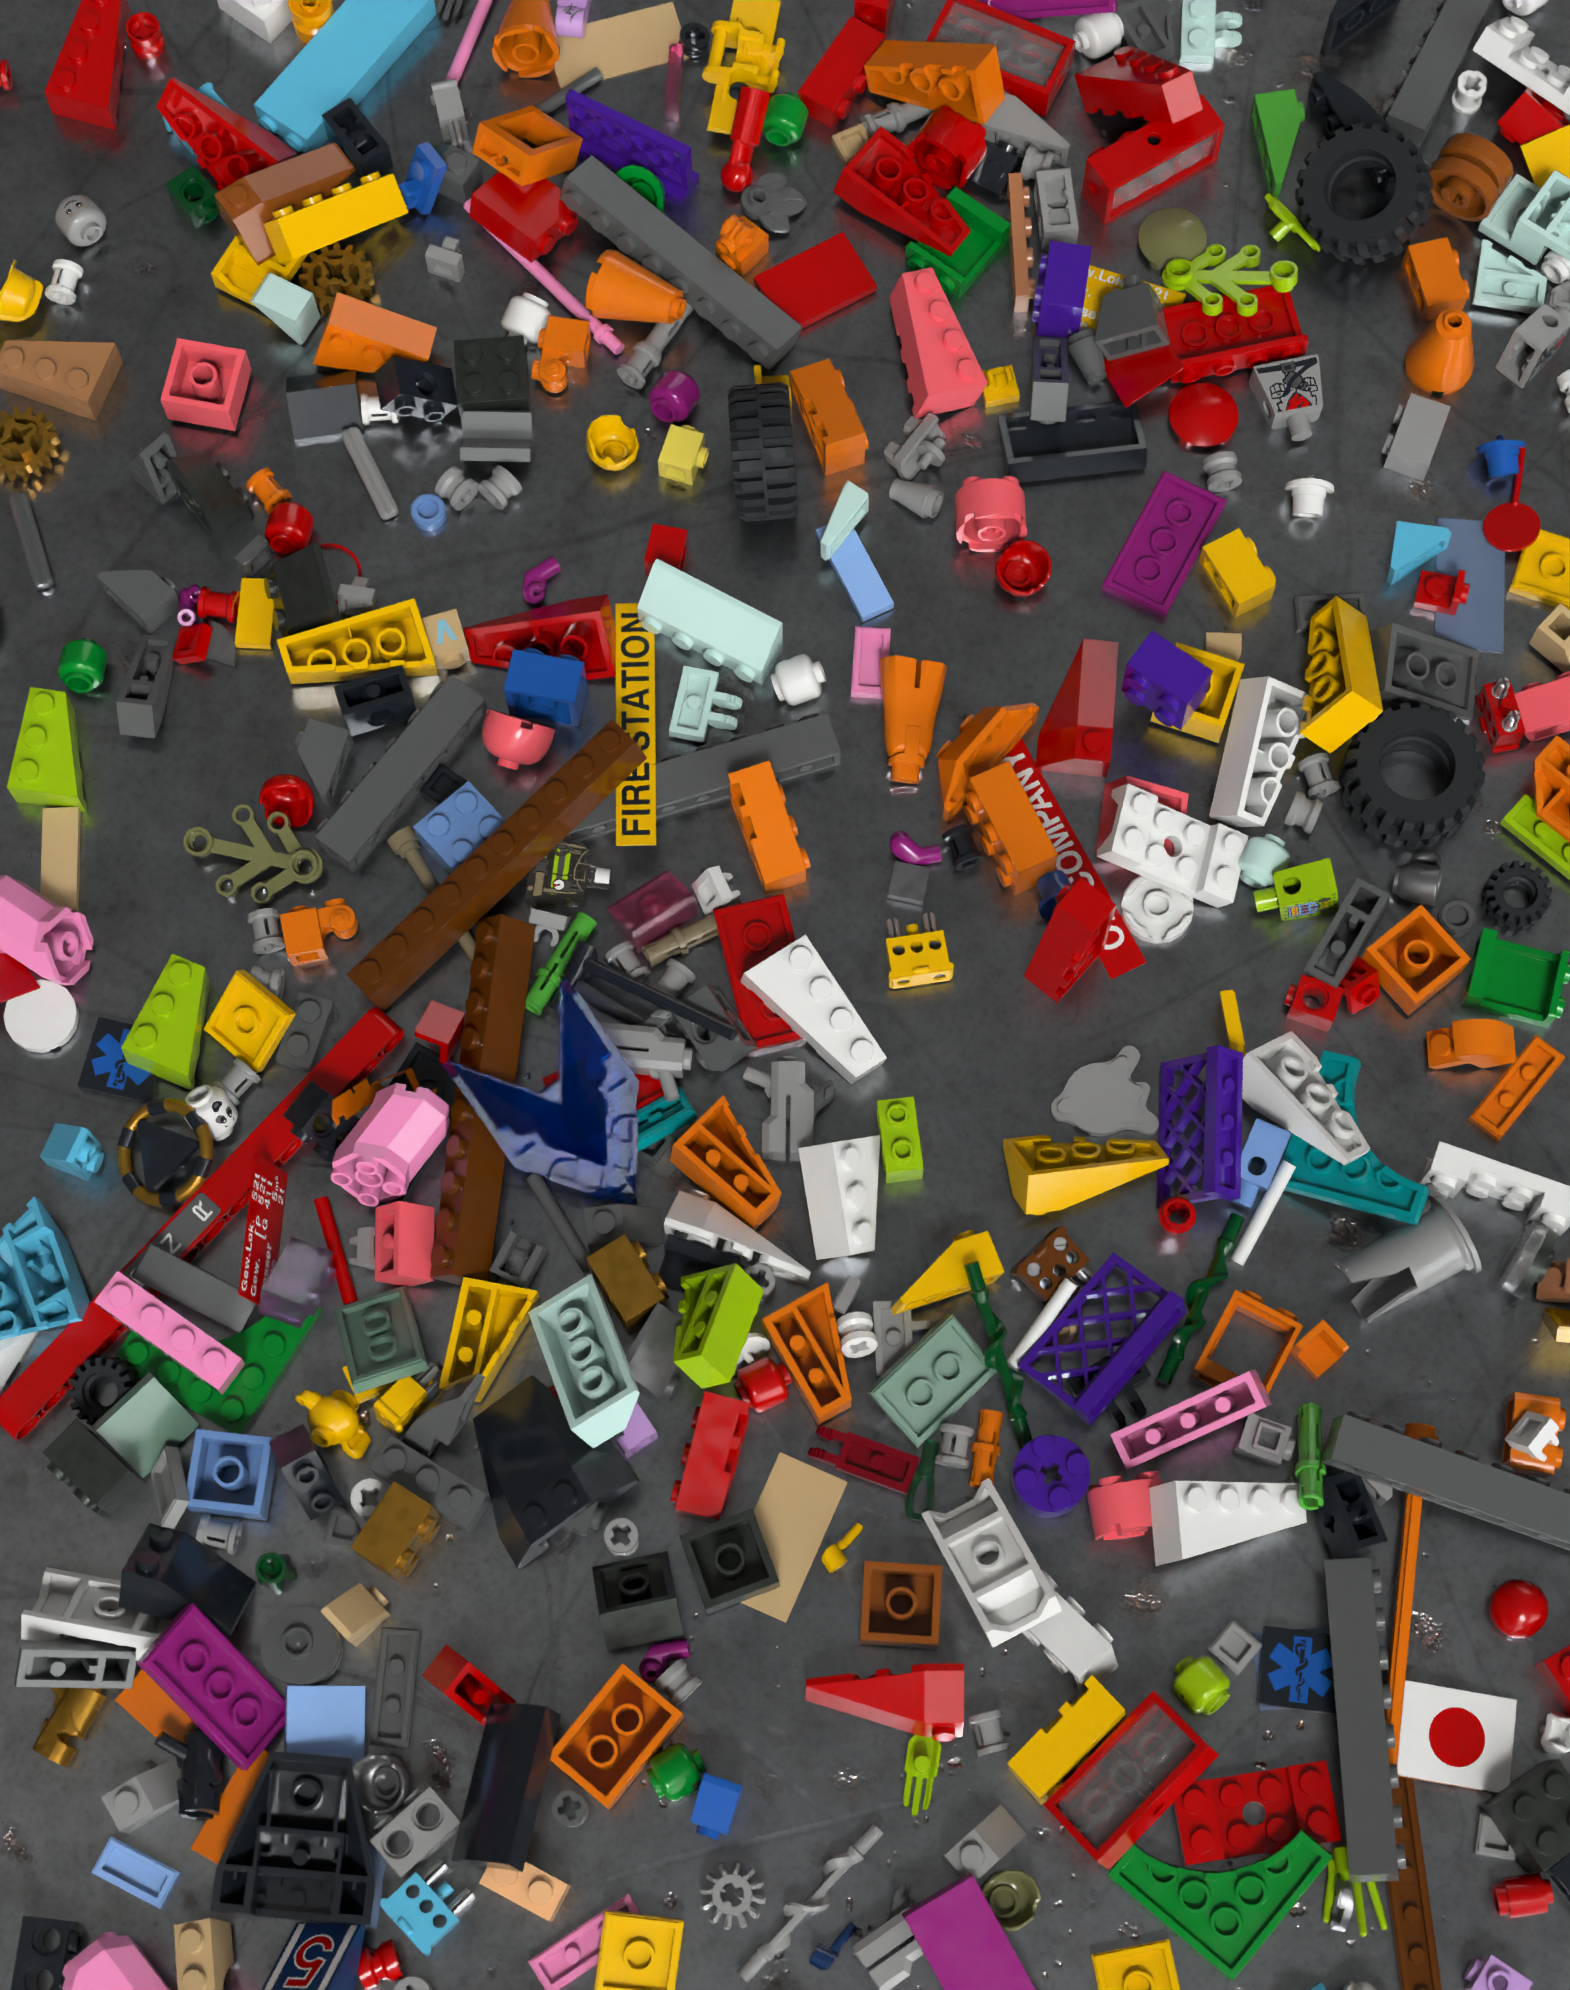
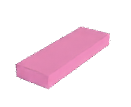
M627 1894L605 1909L641 1914L630 1894ZM604 1910L528 1961L545 1990H560L597 1965Z

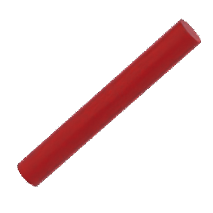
M328 1196L317 1198L314 1200V1204L343 1305L358 1301L329 1198Z

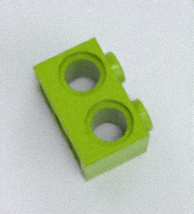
M914 1096L878 1100L876 1117L880 1135L885 1183L922 1179L924 1167Z

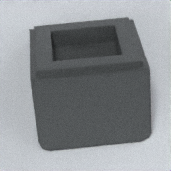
M669 1134L634 1155L632 1151L630 1154L658 1175L667 1179L676 1169V1166L670 1161L673 1144L678 1139Z

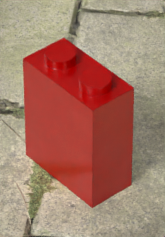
M498 171L471 194L469 217L531 263L540 255L548 254L555 243L564 235L569 236L578 224L577 213L570 210L559 199L562 190L548 179L522 187Z

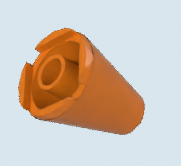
M549 0L510 1L492 43L494 61L502 70L508 72L509 68L517 71L518 77L523 78L540 77L553 70L554 64L560 56V47Z
M608 249L600 255L597 262L602 263L598 274L591 272L586 290L585 305L586 309L592 310L589 314L590 316L600 319L673 324L677 319L682 318L686 310V299H683V292L619 251Z
M1454 308L1444 310L1410 342L1405 354V371L1415 386L1427 393L1436 391L1444 392L1443 394H1451L1466 384L1474 369L1471 320L1462 310Z

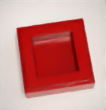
M205 623L180 627L173 660L181 665L205 661L213 628Z

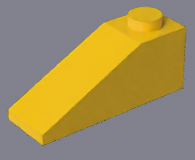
M968 1230L954 1236V1242L890 1308L892 1314L896 1315L970 1291L971 1288L964 1265L974 1261L979 1262L985 1285L994 1283L1004 1273V1269L989 1232L985 1231L975 1234L974 1230Z

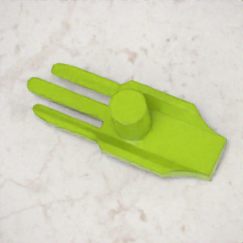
M1268 193L1264 198L1267 200L1269 208L1281 220L1269 234L1279 242L1291 230L1294 234L1297 233L1314 251L1317 250L1319 252L1320 246L1298 222L1299 220L1275 196L1273 197Z
M914 1735L908 1742L904 1768L907 1775L903 1804L905 1807L909 1805L912 1779L916 1777L911 1811L913 1816L918 1814L923 1779H927L923 1810H927L931 1800L933 1780L938 1773L942 1746L939 1741L933 1740L932 1737Z

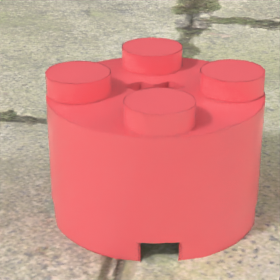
M971 476L963 480V487L956 492L954 497L956 537L961 545L963 540L969 543L970 550L993 553L1004 551L1009 547L1008 543L1026 538L1025 494L1019 486L1017 478L1006 476L1000 479H982L981 477Z
M1158 1471L1140 1473L1136 1475V1479L1123 1482L1122 1476L1106 1477L1099 1479L1098 1484L1088 1486L1087 1499L1095 1540L1102 1537L1103 1540H1117L1145 1535L1144 1532L1148 1531V1527H1152L1149 1488L1163 1484V1480L1159 1478Z

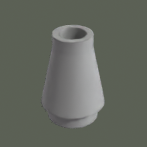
M896 478L891 485L889 498L901 503L922 518L927 516L935 518L941 509L944 493L938 490L936 485L903 481Z

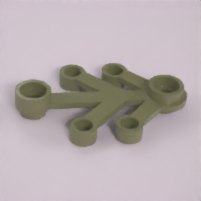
M246 804L237 805L233 809L232 818L236 824L242 826L254 847L216 839L210 831L202 827L189 829L183 838L184 848L193 856L205 857L210 853L250 861L230 875L225 874L217 879L215 884L216 890L224 897L235 896L241 885L271 866L285 870L266 883L259 882L253 885L250 892L251 898L260 905L271 903L277 892L294 881L301 884H309L316 881L323 872L324 865L320 854L311 848H303L290 828V818L282 812L272 813L267 819V826L270 831L279 835L289 854L274 851L256 822L255 810ZM248 809L250 813L249 819L245 822H240L238 818L240 811ZM277 817H283L285 820L284 827L276 830L273 826L274 820ZM199 837H205L207 840L206 846L203 849H197L195 846L196 840ZM310 860L312 864L311 869L305 873L301 872V862ZM228 879L232 880V890L224 892L222 890L223 882ZM262 887H266L268 889L267 898L259 900L257 898V891Z

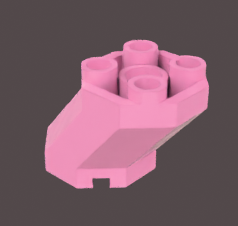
M0 875V953H7L45 979L60 985H74L89 971L91 960H85L86 950H92L94 940L84 914L71 912L72 909L68 907H60L27 884L10 876Z
M395 1083L377 1091L373 1104L337 1148L332 1161L331 1181L356 1197L365 1206L374 1207L379 1202L387 1203L405 1195L410 1181L445 1138L449 1127V1118L447 1119L449 1105L428 1088L417 1087L416 1092L405 1091L406 1084Z
M113 1931L100 1935L81 1953L68 1961L62 1971L65 1977L63 1990H171L128 1935L117 1936Z

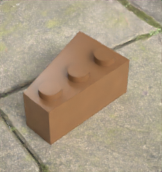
M5 340L0 350V389L96 421L123 364V360L116 343Z

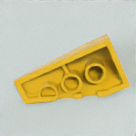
M1049 1135L1003 1139V1150L1012 1194L1026 1215H1043L1050 1211L1063 1210L1169 1165V1157L1155 1140L1110 1138L1105 1145L1087 1142L1086 1137H1073V1143L1051 1142V1136Z

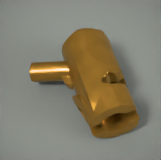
M51 1688L56 1696L53 1703L55 1710L50 1718H45L32 1749L67 1768L77 1752V1749L72 1746L70 1738L85 1739L86 1732L107 1698L101 1694L103 1688Z

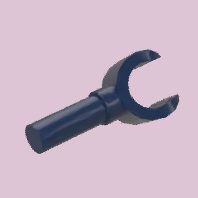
M850 1922L833 1941L830 1949L818 1942L809 1963L820 1970L829 1969L841 1947L858 1928Z

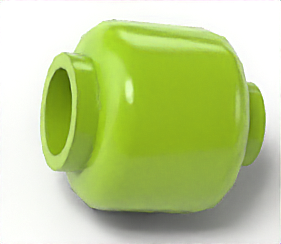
M1189 1655L1174 1669L1177 1676L1173 1681L1172 1689L1192 1712L1197 1714L1205 1712L1207 1715H1210L1229 1699L1231 1695L1228 1692L1231 1684L1230 1679L1209 1656L1204 1655L1194 1659L1192 1655Z

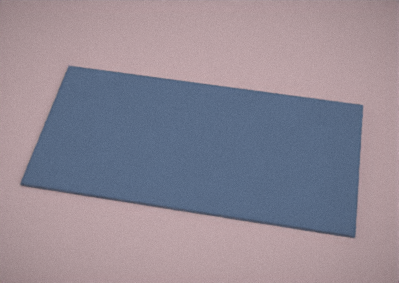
M1437 518V526L1448 528L1452 534L1447 549L1436 555V573L1457 577L1459 569L1465 570L1464 583H1469L1470 588L1466 604L1459 603L1455 616L1435 612L1434 637L1476 651L1504 653L1505 551L1498 550L1487 542L1483 533L1484 521Z

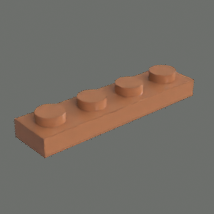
M1008 173L1006 194L1008 222L1010 223L1009 244L1014 313L1028 312L1029 299H1035V278L1028 277V268H1033V247H1027L1026 238L1031 237V216L1025 217L1024 207H1029L1030 202L1029 186H1023L1022 173Z

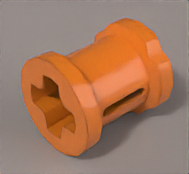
M263 468L250 477L247 481L246 489L251 494H256L264 504L265 511L270 514L271 509L276 504L290 502L292 495L288 489H283L273 478L274 473L270 468Z

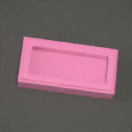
M855 626L851 697L882 699L879 659L889 656L890 628Z

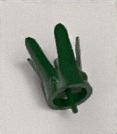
M273 1552L260 1556L255 1565L258 1583L260 1585L264 1582L268 1583L274 1593L281 1594L283 1592L281 1581L283 1579L294 1581L298 1577L297 1572L285 1564L290 1559V1556L288 1554L279 1555Z

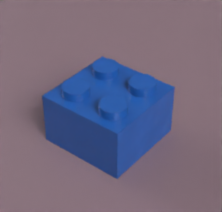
M525 648L523 651L513 649L504 685L509 715L579 728L588 692L584 662L570 655H559L558 657L544 655L543 652L532 648Z

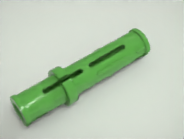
M582 912L576 913V917L559 941L544 968L539 967L535 973L537 979L526 996L525 1008L528 1011L541 1015L543 1008L555 989L559 988L565 975L563 971L578 940L585 942L593 928L597 925V922L590 916Z
M1304 1403L1302 1407L1299 1406L1297 1409L1299 1460L1295 1466V1476L1299 1483L1298 1504L1303 1509L1316 1510L1319 1509V1506L1322 1507L1324 1503L1322 1482L1326 1477L1325 1464L1321 1463L1322 1409L1315 1403Z

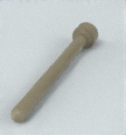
M404 827L389 837L387 842L395 855H400L403 859L406 858L428 894L433 892L440 884L418 851L420 849L418 844L419 838L415 834L413 827ZM468 930L458 942L470 961L473 962L476 941Z

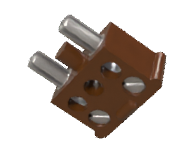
M1063 1226L1053 1228L1010 1271L1011 1275L1018 1276L1041 1302L1050 1300L1064 1278L1077 1285V1288L1071 1295L1072 1297L1080 1290L1079 1285L1072 1279L1075 1274L1085 1285L1094 1276L1085 1266L1090 1259L1066 1234L1067 1230ZM1068 1252L1072 1255L1071 1263L1066 1258ZM1055 1265L1059 1268L1058 1276L1053 1272ZM1041 1278H1043L1046 1282V1287L1044 1289L1040 1286ZM1068 1301L1065 1303V1305H1064L1063 1308L1061 1309V1311H1060L1061 1313H1062V1312L1065 1310V1308L1070 1304Z

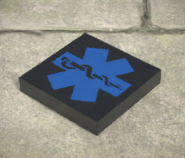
M98 1017L77 1085L80 1089L142 1104L152 1101L159 1077L128 1064L121 1049L133 1024Z
M1264 1626L1257 1705L1336 1715L1330 1634Z

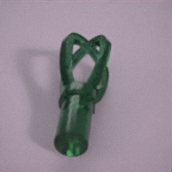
M934 1440L924 1441L920 1465L917 1466L916 1475L910 1484L906 1497L905 1514L914 1521H924L921 1514L928 1510L932 1511L935 1456H937L939 1442ZM923 1477H926V1507L923 1512L917 1514L912 1509V1503L920 1481Z

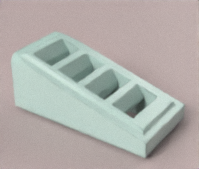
M848 480L841 490L821 538V558L826 561L831 558L869 511L868 493Z

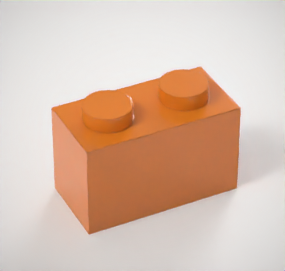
M1448 237L1407 246L1402 265L1421 322L1434 320L1441 312L1447 309L1454 308L1463 311L1465 303L1470 297L1469 285L1465 278H1461L1459 256L1456 249H1451Z

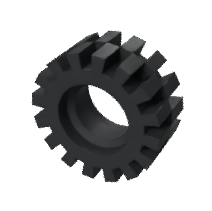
M1519 860L1512 861L1509 866L1506 862L1501 864L1498 870L1495 869L1481 893V899H1484L1482 904L1483 911L1489 910L1487 918L1490 921L1494 918L1497 919V927L1502 928L1505 924L1508 925V931L1513 932L1517 927L1520 928V931L1527 930L1529 925L1531 927L1535 926L1542 919L1552 899H1549L1553 893L1552 887L1547 888L1550 880L1547 876L1544 878L1540 876L1543 870L1537 867L1533 871L1530 869L1532 863L1525 862L1523 866H1520ZM1511 884H1519L1525 887L1530 895L1529 904L1523 908L1511 907L1503 897L1504 888Z
M113 1356L99 1357L83 1362L84 1366L75 1369L74 1373L77 1374V1377L70 1378L68 1383L74 1385V1389L67 1391L68 1398L74 1397L75 1402L69 1405L72 1410H79L76 1416L80 1420L87 1419L86 1424L93 1425L141 1380L136 1379L134 1376L139 1373L135 1367H128L130 1362L125 1359L118 1360L119 1357ZM104 1376L111 1378L116 1383L118 1389L116 1400L109 1406L99 1404L94 1397L95 1383Z

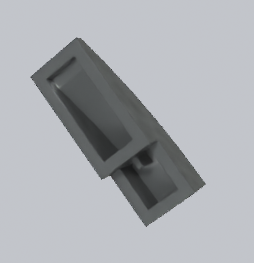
M151 1243L146 1247L131 1277L239 1333L242 1331L256 1305L238 1295L239 1287Z
M480 1373L465 1376L448 1384L439 1391L407 1430L402 1443L427 1458L440 1441L448 1446L466 1423L485 1376Z

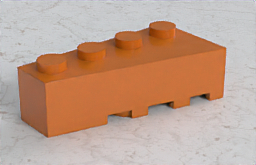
M885 40L864 65L869 92L934 111H938L941 106H948L969 121L983 125L1005 99L996 44Z

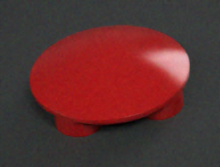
M1196 383L1183 388L1175 395L1169 408L1171 427L1178 435L1179 442L1185 446L1210 447L1227 442L1231 439L1239 419L1238 408L1233 397L1223 388L1209 383Z

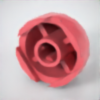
M487 709L483 722L482 738L488 752L499 757L498 765L518 770L519 764L532 765L540 761L547 754L556 729L503 712Z

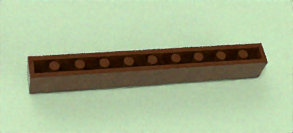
M611 719L346 975L373 1003L385 1011L647 759L637 743Z
M503 914L480 919L475 931L476 944L473 962L470 967V988L465 1003L464 1032L460 1040L461 1054L455 1076L457 1082L455 1098L451 1108L452 1119L449 1140L446 1144L445 1171L441 1180L442 1193L439 1212L436 1217V1237L431 1254L430 1278L460 1286L462 1285L463 1277L489 1282V1270L492 1262L536 927Z

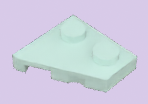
M1482 239L1479 248L1472 304L1533 314L1544 304L1547 278L1534 269L1526 268L1520 260L1512 255L1508 258L1491 248L1492 242Z

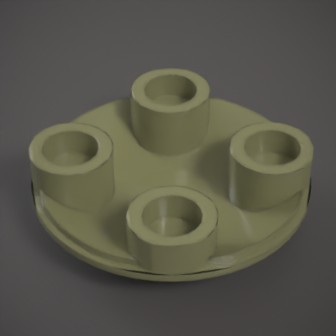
M1163 208L1151 213L1143 221L1139 229L1138 242L1143 255L1149 260L1150 266L1155 270L1162 271L1171 260L1186 259L1191 261L1204 253L1207 235L1201 221L1191 212L1180 208Z

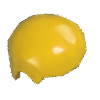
M601 415L591 421L586 432V450L590 459L607 471L625 469L635 461L639 452V443L635 429L628 428L623 424L619 415Z

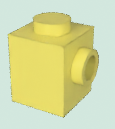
M671 424L658 459L659 476L693 485L698 468L704 469L709 455V448L705 447L704 433H700L699 430L692 426L682 425L679 427Z

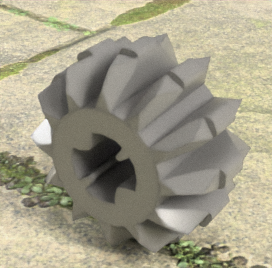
M734 1861L733 1874H728L724 1862L718 1863V1869L723 1877L718 1880L713 1873L708 1871L705 1877L708 1881L715 1884L713 1889L705 1886L699 1888L700 1894L712 1895L713 1900L703 1902L700 1907L705 1911L716 1906L717 1910L711 1915L709 1921L715 1924L722 1913L725 1914L724 1929L730 1930L732 1927V1916H737L740 1927L746 1928L747 1921L743 1916L745 1911L755 1919H758L760 1913L750 1906L751 1902L766 1903V1897L753 1895L752 1891L764 1887V1881L757 1880L752 1884L748 1883V1880L756 1871L752 1866L746 1870L742 1877L739 1875L741 1869L740 1861ZM729 1884H733L735 1889L742 1888L744 1891V1898L739 1897V1900L742 1902L734 1907L729 1901L723 1902L721 1898L722 1893H727L724 1887Z

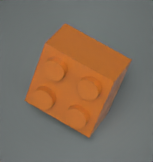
M1422 905L1418 906L1371 944L1361 958L1378 971L1379 984L1408 1016L1461 974L1471 960Z

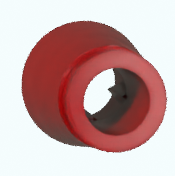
M1171 1197L1165 1200L1159 1208V1221L1163 1231L1168 1235L1175 1236L1187 1232L1196 1221L1195 1208L1185 1198ZM1169 1218L1178 1219L1180 1224L1171 1222Z

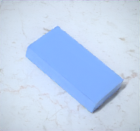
M112 1836L109 1838L91 1872L159 1909H163L181 1875V1872Z

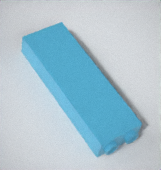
M345 0L254 103L259 126L283 138L285 143L295 152L302 151L308 153L321 148L328 140L322 115L348 98H351L356 106L362 101L437 15L434 0Z

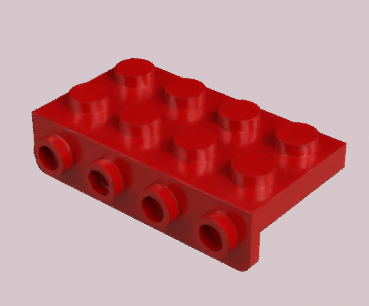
M1272 285L1245 291L1254 294L1258 298L1257 312L1248 317L1238 314L1237 303L1226 295L1222 296V312L1215 316L1204 314L1202 302L1200 301L1163 308L1170 345L1185 367L1182 371L1171 377L1170 382L1192 383L1201 377L1209 375L1226 376L1234 370L1248 367L1253 369V366L1305 356L1309 340L1306 334H1302L1290 291L1281 293L1276 291Z

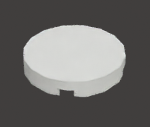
M1140 875L1133 879L1124 891L1120 908L1123 922L1133 935L1142 941L1159 944L1171 942L1185 932L1192 920L1194 902L1193 897Z
M36 980L40 989L8 1000L3 1017L6 1031L17 1045L30 1052L46 1053L69 1042L77 1030L79 1012L76 1001L65 987L53 981Z

